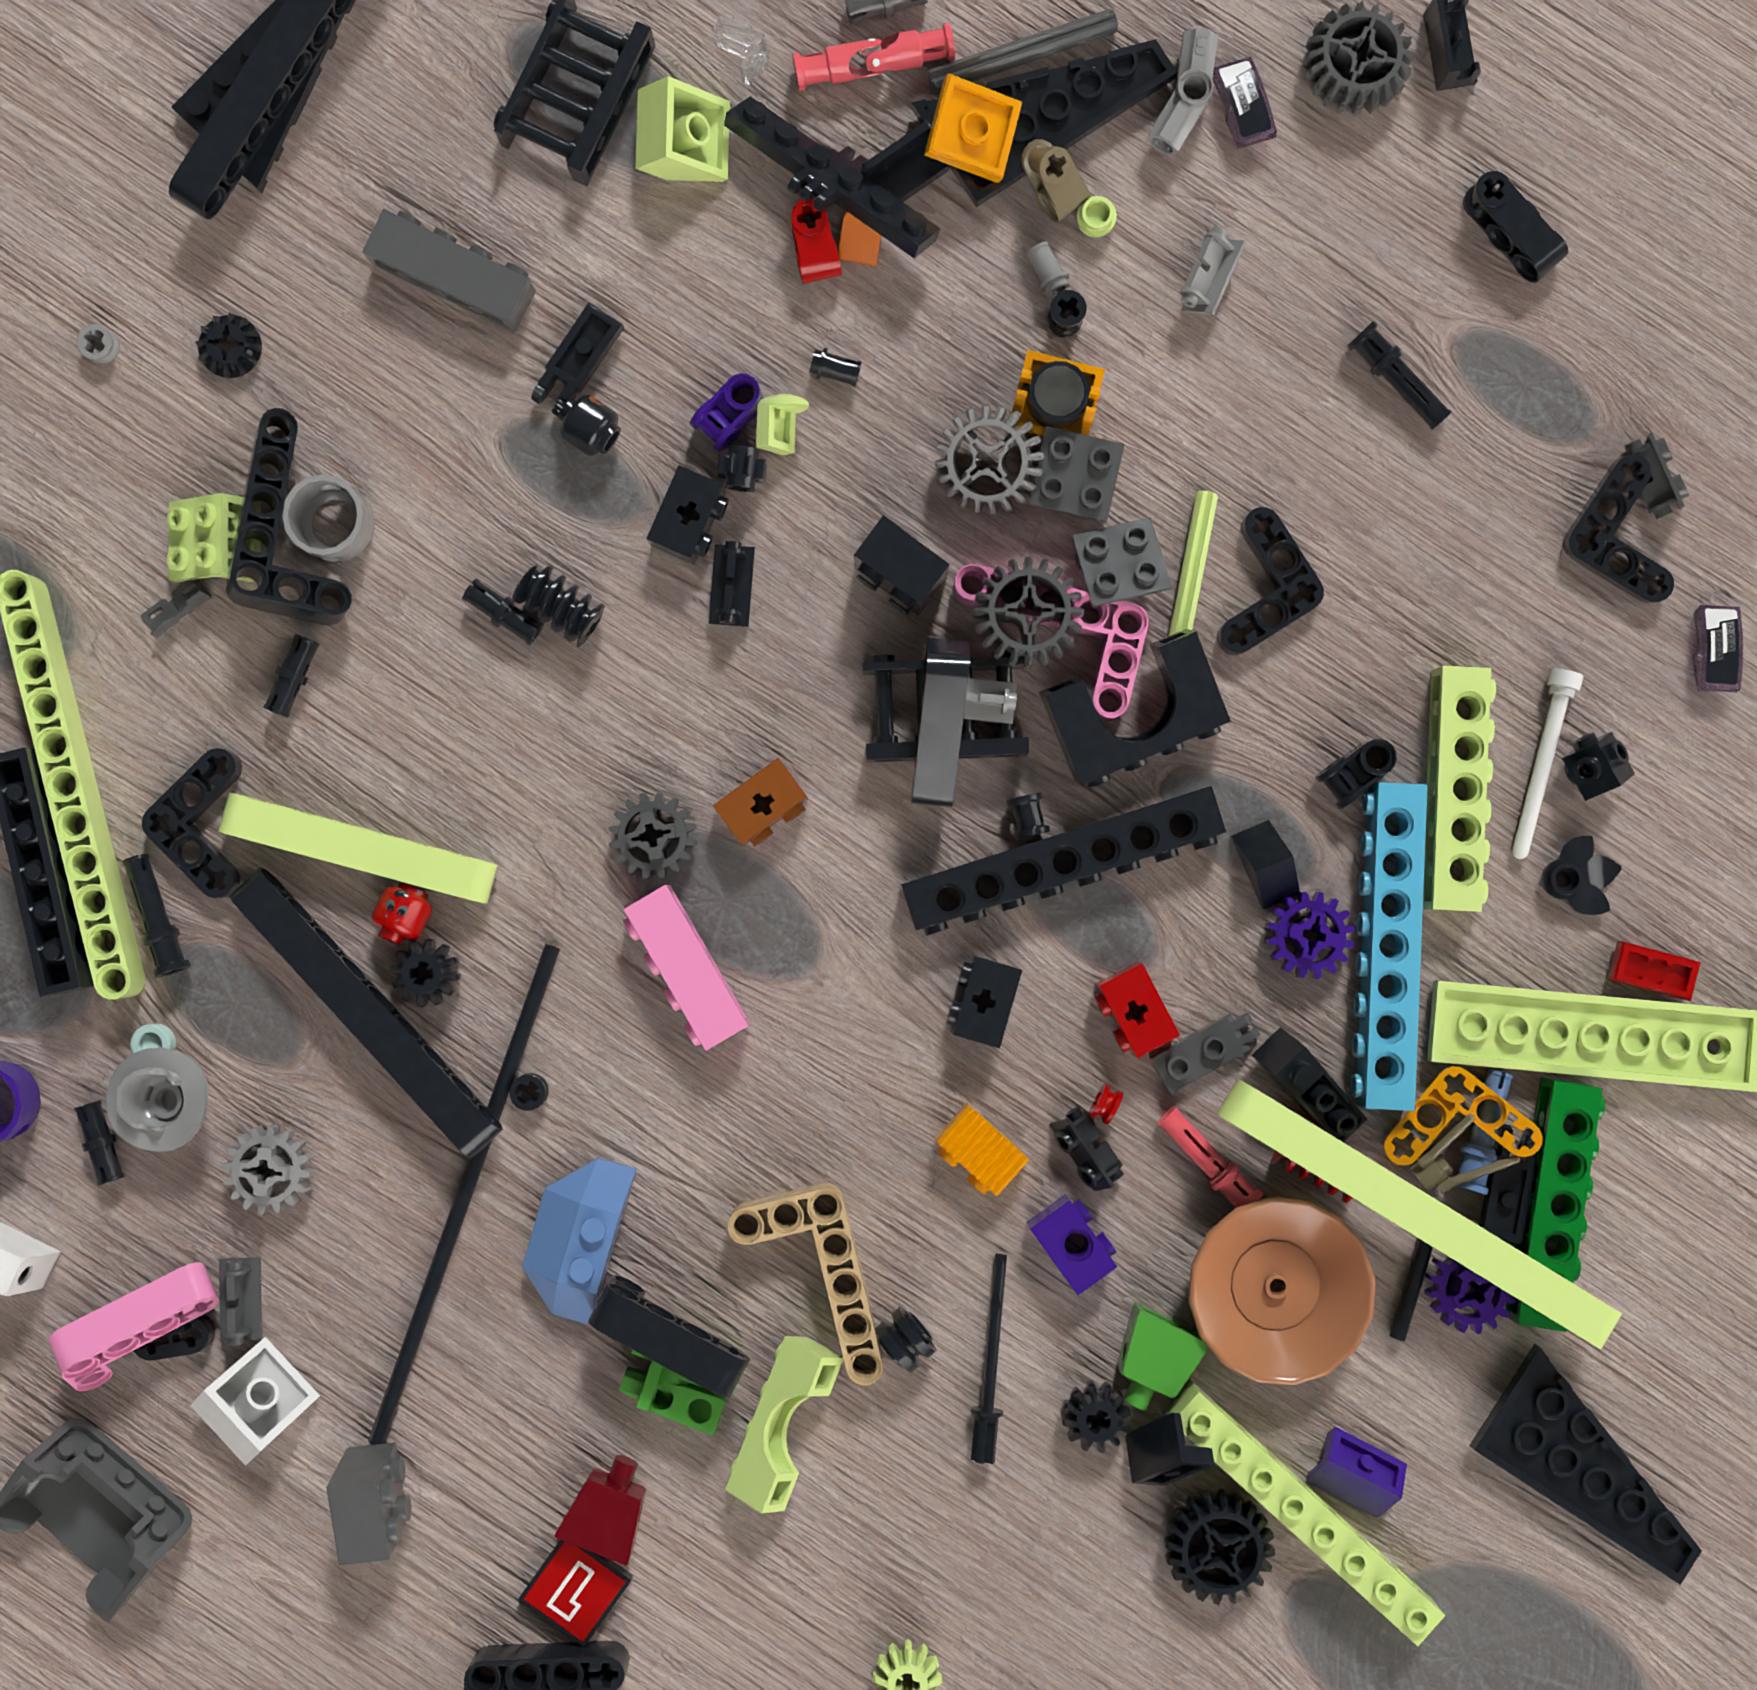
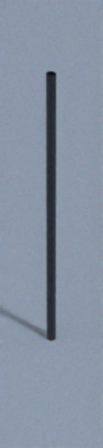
M545 943L487 1105V1108L498 1120H500L511 1084L514 1081L560 952V948ZM492 1140L476 1156L469 1158L368 1439V1442L373 1445L385 1443Z

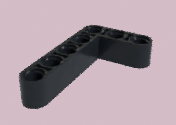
M269 409L262 415L255 434L226 581V593L233 603L242 607L331 626L343 619L352 603V595L349 588L337 580L272 565L298 432V423L295 417L285 409ZM271 426L278 427L284 431L286 437H273L266 428ZM264 463L271 464L277 468L279 475L269 476L261 471L259 465ZM263 501L271 507L272 512L268 514L257 512L251 503ZM249 538L257 539L264 545L265 550L261 552L251 551L246 547L244 540ZM242 576L250 577L256 582L258 588L253 591L244 590L238 585L236 579ZM283 586L294 588L299 595V599L292 601L283 598L279 588ZM331 596L335 598L340 605V609L329 610L325 608L321 603L320 597Z

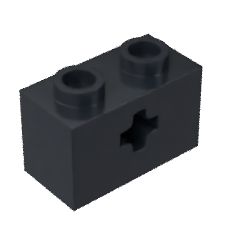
M679 465L646 538L650 546L695 565L698 556L704 558L713 539V535L709 534L715 519L721 521L729 503V499L725 497L726 490L724 485ZM693 509H695L699 520H690L686 526L682 517L683 513L690 515Z
M973 955L971 963L964 961L958 980V985L964 986L960 1002L952 1001L946 1022L953 1025L951 1033L958 1037L1000 1049L1023 970ZM984 988L988 990V996L993 999L992 1006L985 1005L981 1012L977 1010L978 1006L972 1001V997L974 994L981 995Z

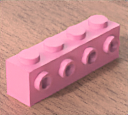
M666 884L623 909L628 918L623 920L628 933L634 941L641 939L648 951V953L643 955L644 960L654 976L661 973L669 987L664 990V994L675 1011L679 1009L683 1011L689 1022L684 1025V1028L695 1046L702 1044L705 1051L751 1024L671 885Z

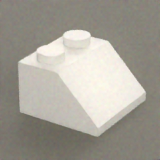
M264 1337L209 1385L190 1406L246 1466L320 1395L273 1344Z

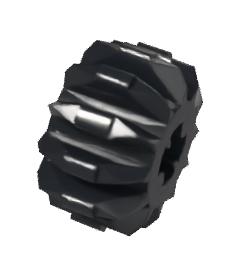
M426 939L423 947L417 940L409 942L410 953L404 950H399L396 953L397 958L403 965H393L390 971L394 974H401V979L394 981L392 986L394 989L406 987L402 1000L407 1002L416 996L417 1007H425L429 999L436 1006L443 1003L442 993L448 996L454 995L456 990L448 981L460 980L462 975L450 970L451 966L457 965L460 962L458 957L445 959L450 950L449 945L442 944L436 950L435 939ZM429 964L427 969H433V978L425 979L424 982L422 980L425 976H419V968L426 967Z
M1089 1380L1086 1384L1088 1392L1082 1393L1080 1388L1075 1386L1072 1388V1392L1076 1401L1070 1399L1063 1401V1407L1069 1413L1062 1416L1061 1421L1063 1426L1070 1428L1067 1435L1071 1442L1081 1439L1080 1445L1084 1451H1088L1093 1442H1095L1098 1451L1104 1453L1106 1449L1105 1441L1110 1440L1112 1445L1119 1446L1120 1440L1116 1432H1129L1130 1427L1124 1419L1131 1416V1411L1128 1406L1122 1405L1125 1397L1121 1391L1111 1394L1112 1387L1108 1382H1104L1099 1391H1097L1093 1380ZM1098 1410H1101L1104 1418L1096 1417L1094 1423H1091L1088 1415H1096Z

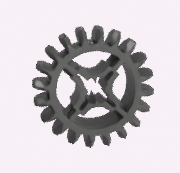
M1363 0L1357 3L1354 11L1347 3L1341 6L1338 13L1331 10L1326 14L1324 22L1320 21L1315 25L1312 31L1313 36L1309 37L1305 47L1308 52L1303 58V65L1309 67L1305 74V81H1317L1312 88L1313 95L1323 92L1326 95L1323 100L1324 106L1331 104L1332 100L1337 102L1338 114L1343 112L1346 106H1351L1352 113L1356 116L1360 114L1363 106L1371 114L1376 111L1379 104L1383 107L1389 105L1393 96L1401 93L1404 88V81H1407L1411 75L1412 68L1409 65L1414 59V52L1407 49L1412 43V37L1400 36L1405 29V22L1394 25L1391 22L1394 17L1393 11L1387 13L1385 17L1378 14L1380 11L1379 3L1374 5L1371 11H1366ZM1345 35H1360L1359 37L1354 39H1348L1344 37L1342 38V40L1337 39ZM1359 48H1361V52H1360V55H1359V58H1361V59H1360V65H1359L1358 69L1355 70V67H1356V64H1357V61H1358V60H1356V58H1357V52H1358ZM1375 77L1380 78L1379 81L1369 84L1357 83L1358 80L1364 78L1374 80Z
M1025 557L1023 570H1019L1015 559L1009 560L1008 570L1010 574L1008 575L1001 567L997 566L994 568L993 573L998 583L989 578H984L982 586L990 594L977 592L975 601L986 607L976 608L972 612L974 618L985 619L986 621L976 625L975 632L982 634L989 631L990 633L982 642V646L988 648L996 642L999 647L996 649L993 657L997 660L1002 657L1005 650L1010 652L1011 656L1008 660V665L1011 667L1015 666L1018 656H1024L1025 669H1031L1033 656H1037L1042 667L1047 666L1049 663L1048 651L1057 660L1062 658L1063 651L1058 643L1072 648L1075 641L1067 632L1078 634L1081 632L1082 626L1077 622L1071 621V619L1080 618L1084 615V609L1071 607V604L1077 603L1082 598L1080 592L1067 593V590L1075 583L1073 578H1068L1061 584L1057 579L1062 574L1063 568L1057 566L1051 575L1045 572L1048 567V560L1042 559L1038 570L1032 569L1033 561L1031 557ZM1022 582L1019 601L1005 604L1004 607H995L996 599L1003 590L1013 584ZM1034 583L1040 584L1051 591L1060 607H1054V604L1042 602L1037 596ZM1027 598L1031 605V611L1040 614L1039 617L1035 615L1032 619L1029 632L1025 615L1016 612L1017 609L1022 611ZM1052 619H1061L1057 633L1049 640L1035 645L1037 625L1051 622ZM996 620H1003V622L1016 625L1020 630L1022 644L1009 639L1001 631Z

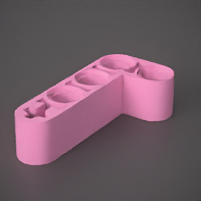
M195 1262L180 1267L61 1327L50 1335L48 1341L62 1378L77 1391H87L101 1386L113 1375L109 1365L110 1362L209 1312L219 1303V1297L205 1265L201 1262Z

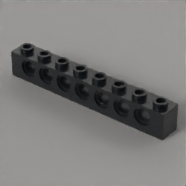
M1209 786L903 883L901 887L915 930L924 929L927 936L949 929L947 921L961 916L965 924L987 917L985 909L1001 904L1002 911L1025 905L1024 896L1039 892L1041 899L1063 893L1062 884L1077 880L1079 887L1101 881L1103 879L1100 872L1116 868L1118 875L1141 868L1139 860L1153 855L1157 863L1179 856L1177 848L1191 843L1194 850L1217 844L1216 835L1226 833V829L1213 788ZM1174 815H1181L1188 823V830L1183 837L1174 836L1169 829V821ZM1135 827H1142L1149 833L1150 842L1143 850L1135 848L1131 843L1130 835ZM1097 839H1104L1111 845V856L1105 862L1096 860L1092 855L1091 848ZM1059 851L1068 852L1074 860L1073 868L1067 874H1060L1053 867V858ZM1021 863L1030 864L1036 873L1034 882L1027 887L1019 885L1014 878L1015 868ZM983 875H989L997 882V892L989 899L980 897L975 890L976 881ZM945 887L955 889L959 895V904L951 911L942 910L936 901L938 892Z

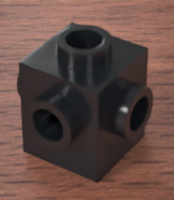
M1612 731L1598 738L1592 732L1571 743L1574 749L1562 758L1568 779L1577 785L1585 801L1622 786L1635 774L1628 762L1629 755L1625 746L1615 739Z

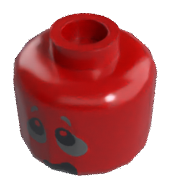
M399 882L397 887L389 886L385 888L371 916L374 925L380 928L378 936L396 945H400L403 939L407 941L418 940L432 914V906L427 901L429 895L403 882Z

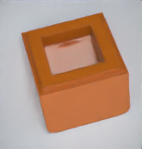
M845 211L838 250L839 259L877 267L882 236Z

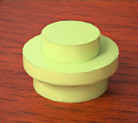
M1092 196L1079 206L1076 214L1077 225L1084 234L1090 237H1102L1113 229L1117 217L1116 209L1111 201L1105 197Z

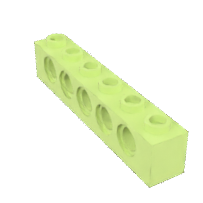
M1441 666L1431 670L1423 909L1482 912V904H1485L1488 898V883L1486 880H1483L1484 864L1488 862L1490 855L1489 841L1485 839V823H1488L1491 818V802L1489 799H1486L1487 783L1491 782L1493 775V763L1491 759H1488V744L1494 738L1495 725L1493 719H1490V703H1493L1496 696V682L1494 679H1491V668ZM1460 699L1467 702L1470 706V716L1467 720L1462 719L1456 711V705ZM1458 739L1463 740L1468 745L1469 754L1465 760L1460 759L1455 753V744ZM1457 779L1463 781L1467 786V795L1462 801L1453 792V785ZM1457 819L1463 822L1466 828L1465 836L1461 841L1455 839L1451 831L1452 824ZM1456 859L1464 867V875L1459 881L1454 880L1450 874V866Z

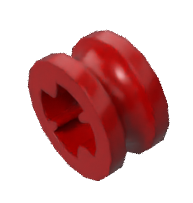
M1104 1083L1093 1100L1089 1116L1093 1118L1100 1116L1102 1122L1108 1125L1115 1116L1124 1093L1119 1090L1112 1092L1110 1085Z

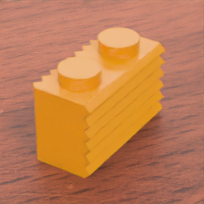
M968 1102L964 1104L935 1137L936 1142L940 1145L936 1152L953 1168L960 1163L971 1174L966 1179L983 1195L990 1190L995 1196H998L1029 1161L1028 1156Z

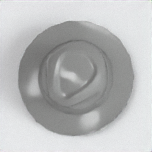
M166 1048L143 1049L129 1055L116 1068L106 1095L107 1117L114 1131L125 1142L139 1149L153 1152L178 1149L186 1145L194 1137L204 1121L208 1105V1082L203 1069L190 1056L180 1051Z

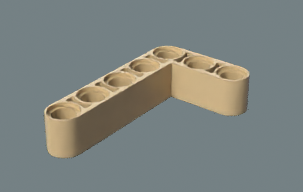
M820 1183L738 1205L733 1210L727 1224L730 1237L738 1244L751 1245L812 1230L846 1372L849 1378L858 1385L867 1386L875 1383L883 1371L882 1350L878 1335L875 1332L876 1325L842 1191L834 1184ZM822 1194L831 1195L837 1202V1208L830 1213H822L816 1208L815 1199ZM782 1204H789L796 1209L798 1217L791 1223L781 1222L775 1214L776 1208ZM742 1214L752 1215L758 1222V1228L750 1233L741 1231L736 1224L738 1216ZM832 1234H838L846 1240L847 1246L843 1251L834 1253L826 1248L824 1240ZM842 1274H848L856 1280L857 1284L853 1290L843 1292L835 1287L834 1280ZM851 1314H858L865 1319L866 1325L859 1331H851L844 1325V1320ZM867 1354L875 1359L876 1364L872 1369L863 1371L858 1369L853 1361L857 1356Z

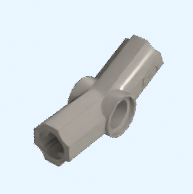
M1196 27L1193 30L1183 32L1176 88L1147 137V140L1153 145L1154 149L1164 155H1173L1175 157L1178 155L1197 120L1205 112L1214 89L1212 78L1218 35L1212 33L1210 29ZM1194 90L1199 93L1201 98L1196 100L1190 99L1185 95L1184 91Z

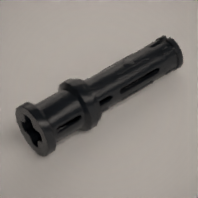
M1372 321L1347 347L1350 351L1355 349L1371 366L1370 372L1373 375H1382L1424 419L1430 429L1433 430L1452 411L1447 409L1426 384L1400 358L1402 355L1401 349L1397 345L1392 347L1376 329L1378 324Z
M141 854V858L135 855L123 860L122 864L125 867L146 931L143 934L142 942L143 945L149 946L156 968L153 971L154 978L186 970L191 967L189 960H184L177 938L180 935L179 928L170 924L152 870L149 854Z

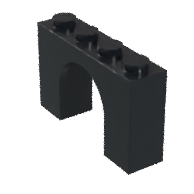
M1184 629L1150 644L1165 683L1167 698L1164 711L1158 722L1151 729L1140 735L1120 737L1110 734L1098 718L1084 680L1076 676L1039 692L1072 776L1081 786L1085 784L1088 787L1101 785L1110 780L1109 774L1122 768L1125 771L1138 769L1148 763L1146 758L1159 752L1162 755L1175 753L1185 747L1183 742L1196 736L1199 739L1212 737L1221 732L1220 726L1231 722L1197 631Z

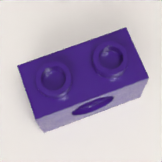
M1065 1194L1027 1221V1224L1075 1293L1080 1295L1117 1268V1265L1111 1258L1117 1251L1103 1232L1096 1236L1087 1223L1093 1218L1082 1202L1078 1199L1072 1203ZM1072 1233L1085 1235V1243L1077 1251H1069L1064 1247L1066 1238Z

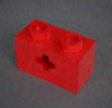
M1136 962L1095 983L1099 993L1093 997L1104 1017L1111 1014L1118 1028L1112 1031L1123 1053L1130 1051L1132 1056L1139 1058L1180 1036L1143 963ZM1129 1002L1138 1006L1142 1005L1143 1009L1138 1012L1140 1019L1137 1021L1130 1017L1125 1018L1124 1014L1129 1011V1006L1127 1005Z

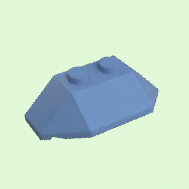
M598 1157L545 1188L522 1268L552 1314L590 1325L588 1319L601 1295L637 1168Z

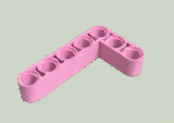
M978 564L963 566L958 571L954 580L953 592L956 599L966 606L974 608L986 607L975 601L976 594H968L962 589L961 581L965 577L974 576L981 582L984 578H989L998 583L993 573L994 568ZM1022 582L1011 585L1021 592ZM1034 583L1039 599L1046 595L1055 597L1046 587ZM983 587V590L981 592L990 594V592H988ZM1074 588L1067 590L1068 594L1080 592L1082 595L1081 600L1071 604V607L1092 606L1088 592ZM999 595L996 599L995 607H1004L1008 603L1004 602ZM1028 598L1022 611L1016 610L1018 614L1025 615L1026 621L1032 622L1035 615L1040 616L1038 612L1031 611ZM1118 601L1095 607L1099 614V620L1094 624H1087L1081 618L1071 619V621L1077 622L1082 626L1081 632L1078 634L1104 640L1090 693L1100 721L1109 722L1115 720L1126 711L1130 702L1148 629L1149 618L1146 611L1141 606L1127 601ZM1130 615L1134 617L1138 624L1136 633L1127 634L1123 632L1118 625L1119 616ZM1052 619L1051 622L1040 624L1059 629L1061 619ZM1119 653L1127 659L1128 669L1126 672L1117 673L1110 668L1108 659L1111 654ZM1111 692L1117 697L1119 704L1115 712H1106L1100 707L1099 696L1101 693Z

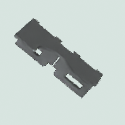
M199 579L186 581L172 592L174 596L172 600L168 602L167 599H162L141 614V617L152 630L151 636L158 638L174 624L176 625L180 622L181 618L192 613L197 607L212 598ZM194 583L196 587L184 595L182 591ZM161 607L163 611L151 619L149 616Z

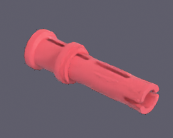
M1177 1106L1169 1109L1158 1120L1157 1124L1207 1174L1209 1186L1212 1190H1219L1234 1206V1209L1261 1199L1264 1191L1260 1187L1254 1188L1239 1172L1240 1166L1232 1160L1226 1161L1186 1119Z

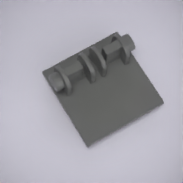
M1046 426L1040 452L1044 453V459L1038 460L1037 467L1041 468L1043 473L1041 476H1034L1033 483L1036 485V489L1033 492L1030 491L1028 505L1107 523L1125 444Z
M1151 517L1072 535L1077 552L1075 554L1078 570L1082 569L1092 607L1172 589Z

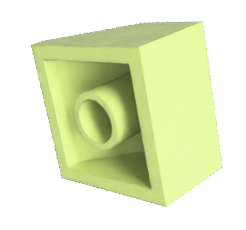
M669 76L638 89L635 169L665 180L714 182L728 180L729 129L724 126L726 112L730 110V101Z

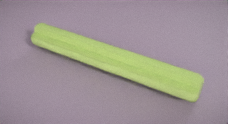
M1198 491L1195 495L1168 636L1184 629H1193L1218 500L1217 494L1210 491Z

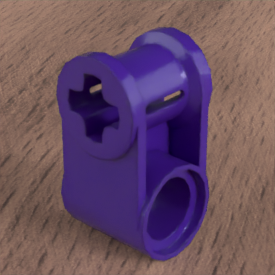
M740 373L733 375L691 418L690 425L694 429L700 428L715 443L714 448L718 452L728 448L739 436L742 429L756 416L757 405L763 399L758 382L749 374ZM741 388H750L754 391V397L747 404H738L734 401V395ZM711 421H714L721 428V430L718 429Z

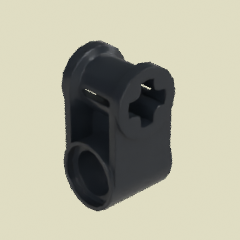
M1373 739L1365 741L1345 756L1332 762L1319 772L1315 778L1318 782L1325 783L1338 800L1336 802L1337 807L1342 809L1359 798L1372 784L1390 772L1397 761V754L1394 746L1386 740ZM1370 747L1377 748L1382 754L1383 760L1377 769L1371 768L1366 762V753Z

